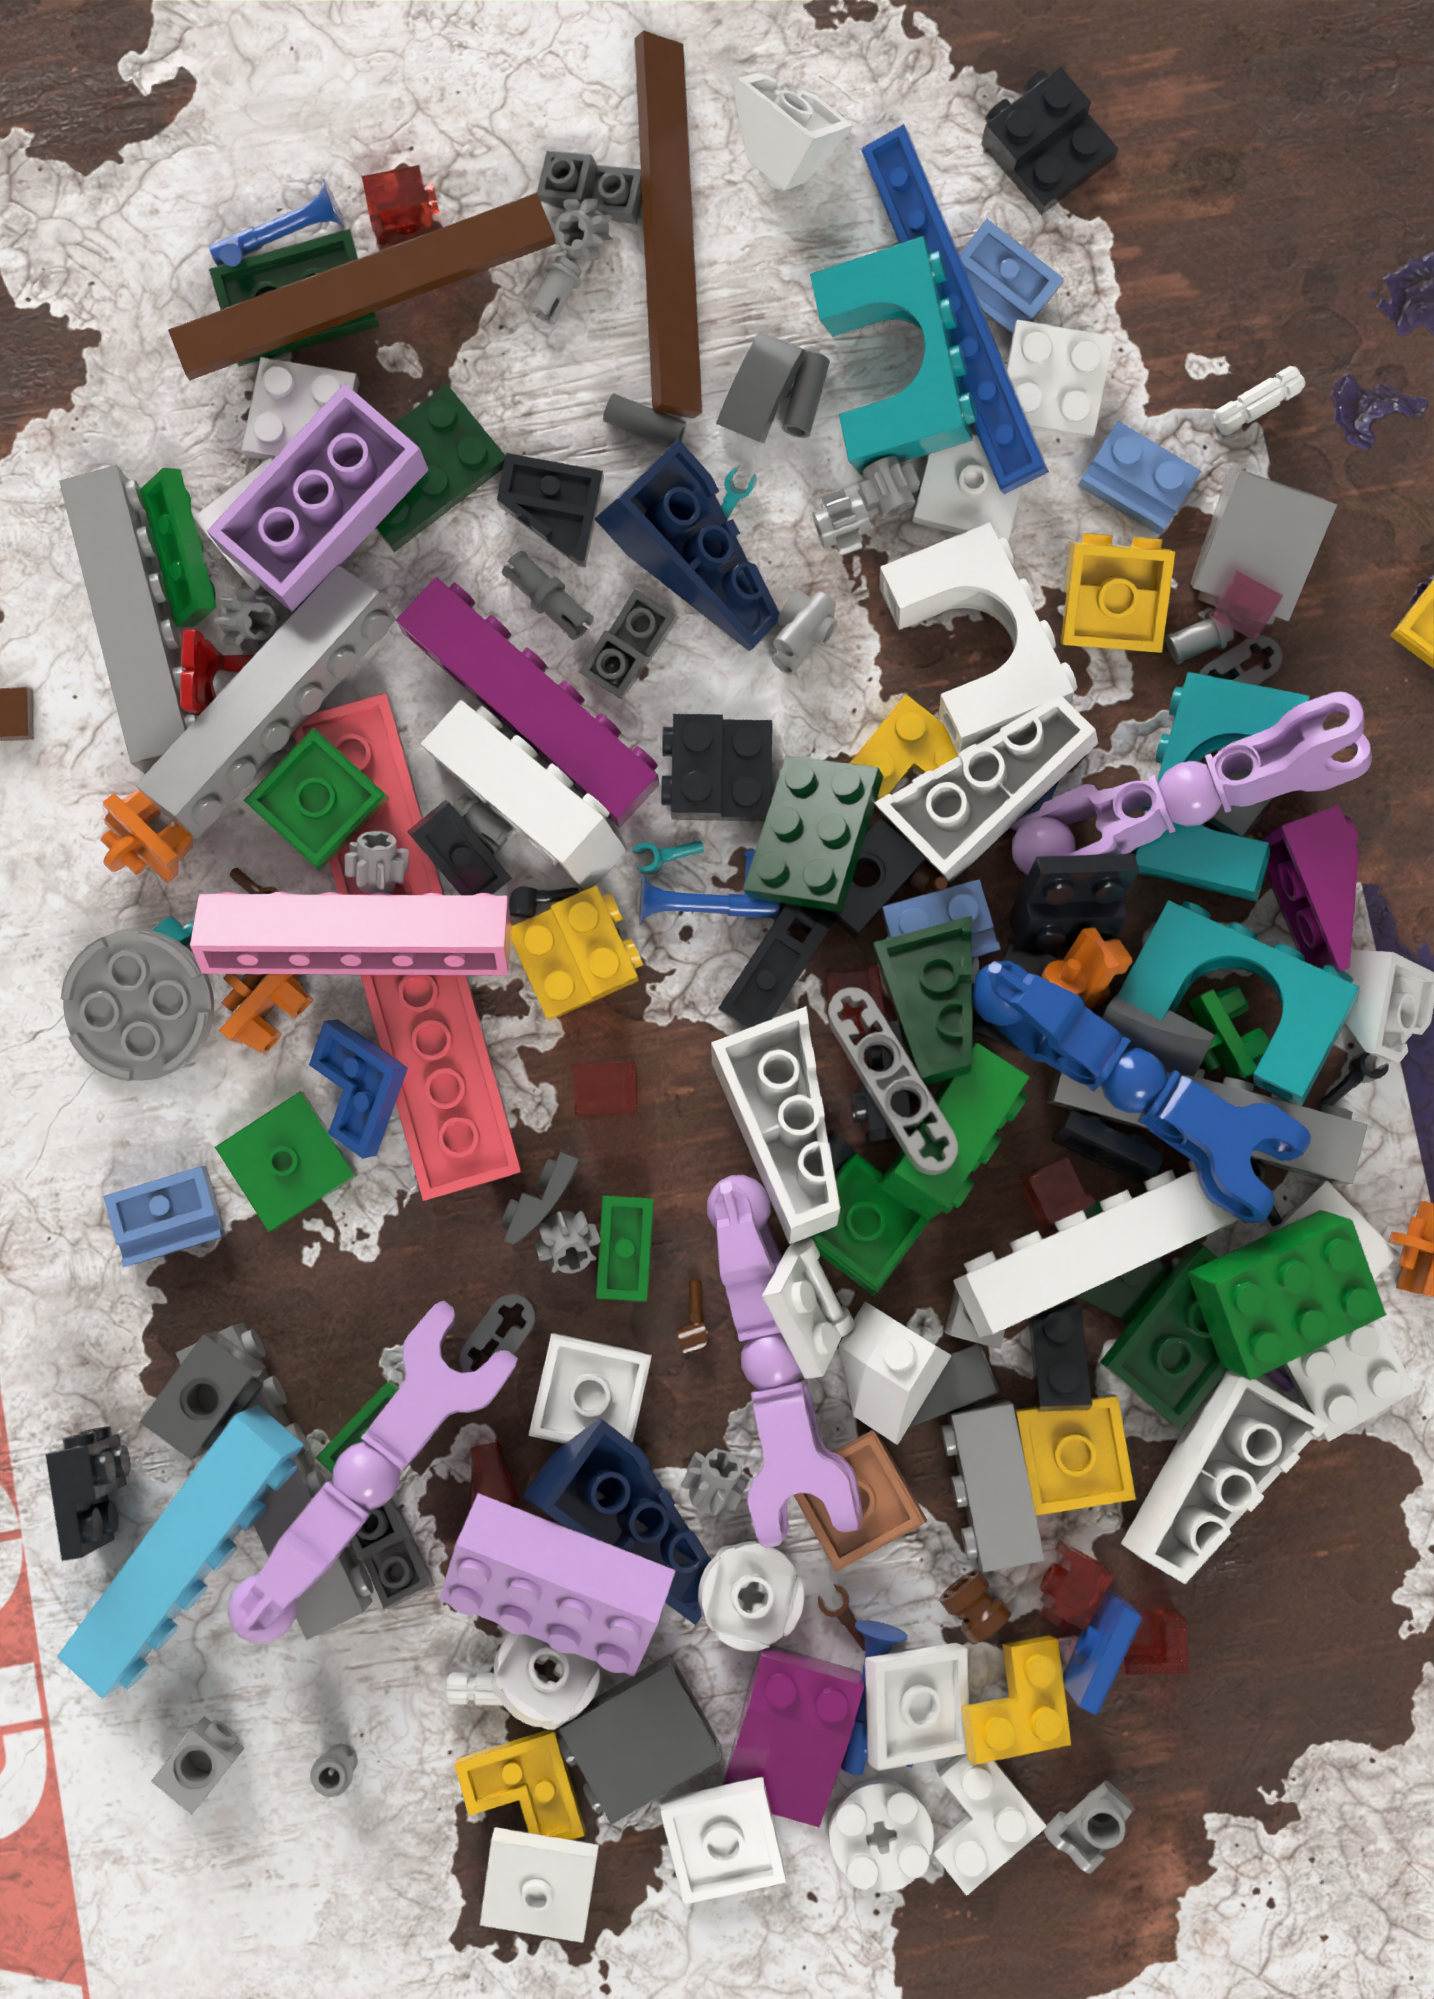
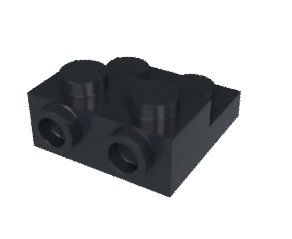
M1061 66L1050 75L1044 70L1033 75L1022 89L1024 95L1011 104L1008 99L999 101L986 115V125L981 141L983 148L1041 215L1114 160L1119 149L1089 115L1088 111L1091 101Z
M673 714V727L663 726L662 756L672 757V776L662 775L661 805L671 806L672 820L765 821L771 803L773 720L723 719V714Z
M1135 854L1037 856L1009 913L1017 949H1026L1032 953H1043L1059 947H1072L1083 929L1093 927L1096 928L1104 941L1116 939L1128 918L1123 899L1140 871Z
M899 1021L887 1022L902 1046ZM874 1027V1029L871 1031V1034L879 1032L878 1029ZM873 1045L864 1052L865 1065L869 1069L875 1070V1072L886 1071L893 1065V1055L885 1046ZM862 1080L857 1083V1090L849 1094L853 1124L862 1123V1132L865 1133L866 1143L895 1140L896 1137ZM908 1090L897 1091L890 1100L892 1110L901 1117L909 1118L911 1113Z
M111 1426L85 1430L77 1435L62 1438V1448L45 1454L61 1561L82 1558L115 1540L113 1532H116L118 1528V1512L115 1503L112 1500H108V1493L127 1485L126 1476L130 1474L131 1462L127 1447L121 1445L119 1434L112 1435Z

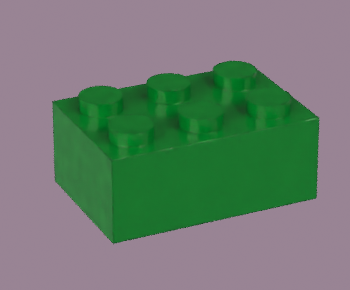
M976 1042L972 1046L971 1073L946 1079L933 1098L958 1142V1154L951 1167L938 1175H926L916 1170L903 1149H901L877 1187L927 1220L932 1219L941 1212L948 1214L954 1206L958 1208L974 1185V1181L968 1178V1175L971 1171L974 1172L981 1163L984 1165L987 1163L1001 1141V1138L994 1133L997 1129L1000 1130L1007 1120L1011 1122L1027 1100L1028 1095L1021 1090L1029 1076ZM927 1116L923 1122L914 1128L909 1137L918 1130L925 1142L920 1155L924 1159L932 1156L938 1163L943 1161L941 1153L945 1149L946 1144L942 1140L935 1143L930 1140L924 1129L927 1124L934 1122L930 1116Z
M1324 1210L1310 1214L1187 1272L1221 1365L1250 1381L1386 1316L1353 1220Z

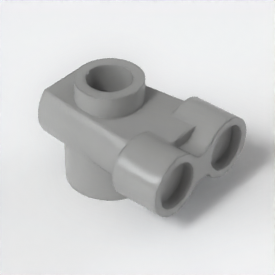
M797 590L784 604L777 621L778 625L783 627V630L773 641L777 652L772 656L774 665L783 673L793 675L806 659L807 653L816 642L823 646L834 633L838 624V620L834 618L836 602L825 593L817 592L811 598Z
M1105 1780L1096 1789L1089 1792L1086 1798L1066 1814L1059 1811L1043 1831L1056 1848L1066 1852L1080 1869L1091 1874L1107 1857L1105 1849L1115 1847L1122 1841L1125 1835L1124 1822L1134 1811V1806L1124 1794L1109 1781Z

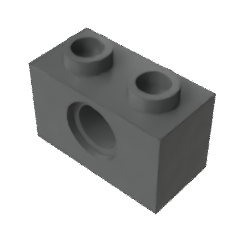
M219 1332L205 1333L139 1423L192 1460L209 1451L226 1428L227 1421L237 1407L245 1410L253 1402L263 1387L258 1378L266 1367ZM203 1383L211 1385L218 1393L219 1401L214 1411L205 1410L198 1401V1391Z

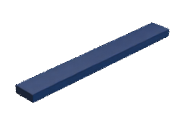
M903 124L862 147L861 151L899 244L924 236L932 252H941L947 273V281L940 283L943 299H951L957 320V328L950 329L953 346H961L967 367V375L960 376L963 394L971 393L977 414V422H974L973 425L999 489L1003 494H1006L1049 473V470L909 131Z

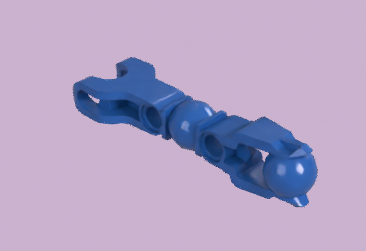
M993 961L991 964L983 967L974 977L972 982L973 1007L984 1021L994 1024L1001 1033L1032 1060L1039 1063H1047L1074 1081L1088 1086L1093 1092L1101 1085L1104 1097L1114 1108L1126 1113H1141L1137 1120L1139 1123L1146 1125L1157 1137L1193 1161L1197 1168L1200 1187L1206 1198L1212 1203L1248 1223L1263 1222L1267 1219L1275 1199L1273 1192L1253 1173L1250 1163L1252 1151L1258 1150L1280 1161H1291L1304 1155L1311 1143V1135L1301 1123L1273 1104L1254 1103L1246 1107H1236L1194 1080L1181 1076L1176 1070L1167 1076L1164 1064L1153 1053L1140 1048L1126 1049L1131 1040L1123 1037L1113 1026L1085 1007L1084 1001L1080 996L1038 975L1029 974L1021 965L1010 961Z

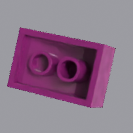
M1340 805L1283 825L1260 841L1269 843L1271 854L1266 874L1297 951L1305 956L1304 962L1322 970L1326 965L1333 966L1336 972L1350 968L1359 852L1356 847L1358 843L1356 827L1349 816L1343 815Z
M770 1645L771 1647L758 1651L722 1785L763 1777L772 1814L820 1827L851 1737L864 1688L863 1679L859 1670Z

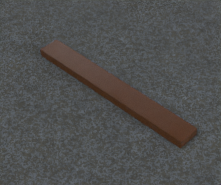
M643 30L634 38L652 410L693 419L702 414L684 44Z
M536 192L168 329L184 373L190 381L556 244L555 235Z

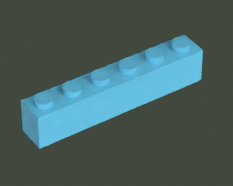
M259 1405L234 1415L57 1655V1658L102 1699L121 1686L126 1690L130 1689L149 1668L145 1658L151 1650H159L178 1629L179 1625L174 1620L182 1609L185 1611L189 1610L206 1592L208 1585L203 1581L212 1569L218 1571L235 1553L238 1546L233 1540L242 1529L244 1531L249 1530L265 1513L268 1506L262 1501L273 1488L277 1491L294 1474L298 1466L293 1460L304 1444Z

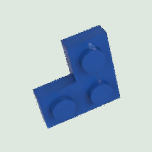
M340 1020L324 1021L309 1066L343 1089L328 1134L362 1159L377 1156L408 1067Z

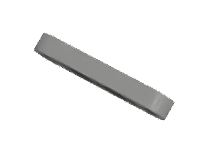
M849 987L840 990L833 996L828 1008L827 1020L831 1030L911 1164L917 1171L926 1175L944 1173L951 1167L958 1154V1142L955 1134L873 998L859 988ZM846 1002L853 1008L860 1005L864 1008L860 1016V1023L866 1033L873 1026L879 1031L865 1036L856 1046L851 1041L857 1039L859 1035L854 1022L850 1019L842 1022L839 1019L842 1015L843 1003ZM873 1045L887 1047L893 1055V1065L883 1072H875L869 1069L863 1059L865 1050ZM900 1090L914 1092L919 1097L921 1103L920 1111L915 1116L909 1118L897 1115L890 1105L892 1095ZM927 1116H930L934 1122L927 1124L924 1129L930 1140L934 1143L942 1140L946 1144L945 1149L941 1153L943 1161L938 1163L932 1156L924 1159L920 1155L925 1142L918 1130L911 1137L905 1132V1130L917 1127Z

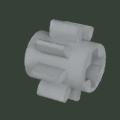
M577 199L565 200L564 208L566 212L551 218V221L555 224L556 244L554 245L560 244L563 248L567 249V259L571 261L580 260L583 255L587 261L597 260L600 258L598 247L606 243H613V238L609 235L608 224L612 216L603 215L597 210V199H584L582 203Z
M889 456L870 464L863 470L866 481L858 484L860 489L857 491L863 500L867 512L878 508L881 518H889L908 510L916 503L912 493L920 490L918 486L921 483L912 462L900 466L896 456Z
M844 489L821 496L823 502L821 504L822 510L813 512L812 515L822 546L827 548L834 545L835 548H838L840 556L863 548L861 543L863 538L861 535L871 532V524L861 497L857 496L849 499Z
M238 588L236 592L237 600L233 598H220L222 607L218 618L214 619V623L220 625V628L226 634L223 638L224 644L236 646L240 644L243 651L257 652L259 647L258 640L267 642L273 636L272 634L276 629L277 622L281 618L269 606L272 601L271 596H255L253 589Z
M370 831L361 834L357 842L349 843L350 852L345 853V876H357V886L360 890L369 894L388 893L395 888L396 883H404V873L408 872L409 850L404 848L396 849L397 840L393 835L383 831Z
M558 1211L551 1215L545 1223L538 1225L542 1238L535 1241L534 1245L539 1260H547L552 1273L558 1270L563 1273H576L587 1267L590 1261H595L596 1255L593 1246L600 1243L601 1240L595 1224L587 1223L584 1212L580 1211L575 1214L570 1211Z
M714 1448L713 1451L707 1454L706 1458L698 1452L694 1454L681 1487L689 1489V1498L693 1506L702 1512L717 1516L724 1506L732 1511L737 1509L750 1478L745 1474H741L742 1466L736 1456L728 1451Z

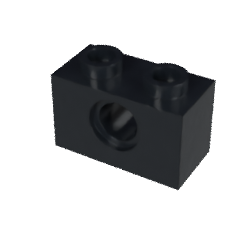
M879 818L871 828L868 827L857 865L865 864L874 869L877 874V883L871 887L864 888L852 881L842 912L821 910L834 918L837 924L856 939L878 915L881 908L886 906L919 869L925 857Z

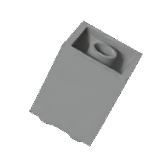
M1230 466L1190 581L1191 586L1200 591L1197 599L1226 609L1228 601L1246 606L1245 616L1273 625L1275 617L1289 621L1337 504L1322 497Z

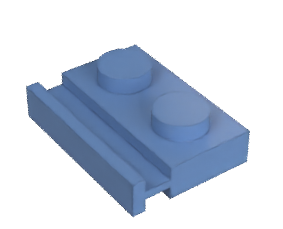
M988 219L984 221L960 253L983 313L1012 336L1017 319L1033 322L1064 282L1063 277Z
M1117 421L1087 471L1082 476L1078 486L1161 536L1198 478L1201 470Z
M980 879L881 908L889 938L972 916V959L1001 950L999 942H997L993 922Z
M199 1166L103 1196L116 1245H119L123 1259L121 1263L123 1267L136 1265L226 1237L225 1230L222 1229L218 1216L220 1213L206 1166Z

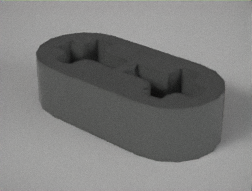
M1255 635L1205 665L1197 674L1206 676L1211 674L1212 677L1221 678L1230 672L1234 678L1232 681L1259 686L1279 670L1282 663V651L1274 639L1265 635ZM1250 648L1256 654L1264 651L1268 655V659L1263 664L1266 669L1265 671L1259 665L1254 666L1245 673L1240 665L1245 663L1252 655Z
M510 1293L500 1297L491 1306L460 1352L459 1364L463 1373L476 1371L473 1367L476 1358L471 1354V1351L474 1347L482 1350L489 1344L492 1338L500 1343L492 1355L500 1350L510 1351L513 1355L516 1354L537 1322V1310L529 1297L520 1293ZM519 1303L525 1308L521 1316L527 1322L523 1328L519 1325L513 1326L504 1337L497 1332L506 1318L500 1311L504 1305L512 1308Z

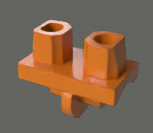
M140 790L123 800L115 793L104 800L103 807L108 810L104 823L111 829L103 834L100 839L110 849L104 857V865L111 872H116L127 866L135 875L140 874L148 865L167 884L178 875V862L193 847L192 835L174 821L160 833L156 834L148 824L157 818L161 812Z
M1095 927L1087 928L1081 931L1063 960H1055L1047 965L1042 973V978L1077 994L1084 1001V1006L1091 1010L1093 1007L1101 1006L1105 1003L1110 995V981L1114 975L1126 972L1132 963V957L1120 940L1104 941Z
M226 974L223 979L233 990L221 1003L232 1012L239 1005L240 1007L219 1031L231 1041L240 1044L244 1043L263 1054L268 1053L278 1042L282 1033L264 1018L278 1005L296 1019L313 1001L312 996L298 981L301 977L300 974H268L262 981L261 979L266 974H246L243 978L237 974Z
M1420 1201L1416 1217H1411L1407 1234L1391 1232L1389 1242L1403 1247L1398 1264L1402 1268L1396 1288L1409 1293L1434 1298V1203Z

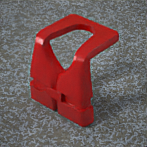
M186 629L182 633L181 666L185 671H182L180 675L179 705L188 713L199 716L217 697L213 685L216 673L219 670L239 673L255 654L223 655L208 639H204V635L197 629Z

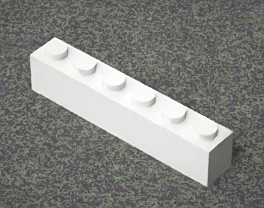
M1191 1160L1187 1162L1191 1172L1176 1178L1173 1171L1169 1170L1145 1181L1144 1184L1147 1192L1131 1198L1129 1191L1125 1190L1099 1202L1104 1212L1088 1219L1083 1210L1055 1222L1059 1232L1044 1239L1041 1238L1038 1230L1009 1243L1014 1253L996 1260L993 1251L964 1263L968 1273L953 1281L977 1334L981 1338L1006 1329L1240 1219L1206 1198L1198 1181L1197 1168Z

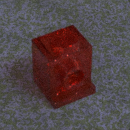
M419 165L362 176L369 218L378 245L388 243L386 234L394 232L404 235L412 234L419 231L422 227L433 225L431 215L440 213L434 183H424Z
M1059 1540L1055 1549L1063 1557L1059 1565L1053 1562L1042 1578L1040 1591L1044 1593L1040 1600L1044 1605L1039 1614L1062 1629L1068 1630L1070 1624L1073 1623L1086 1631L1115 1574L1105 1564Z

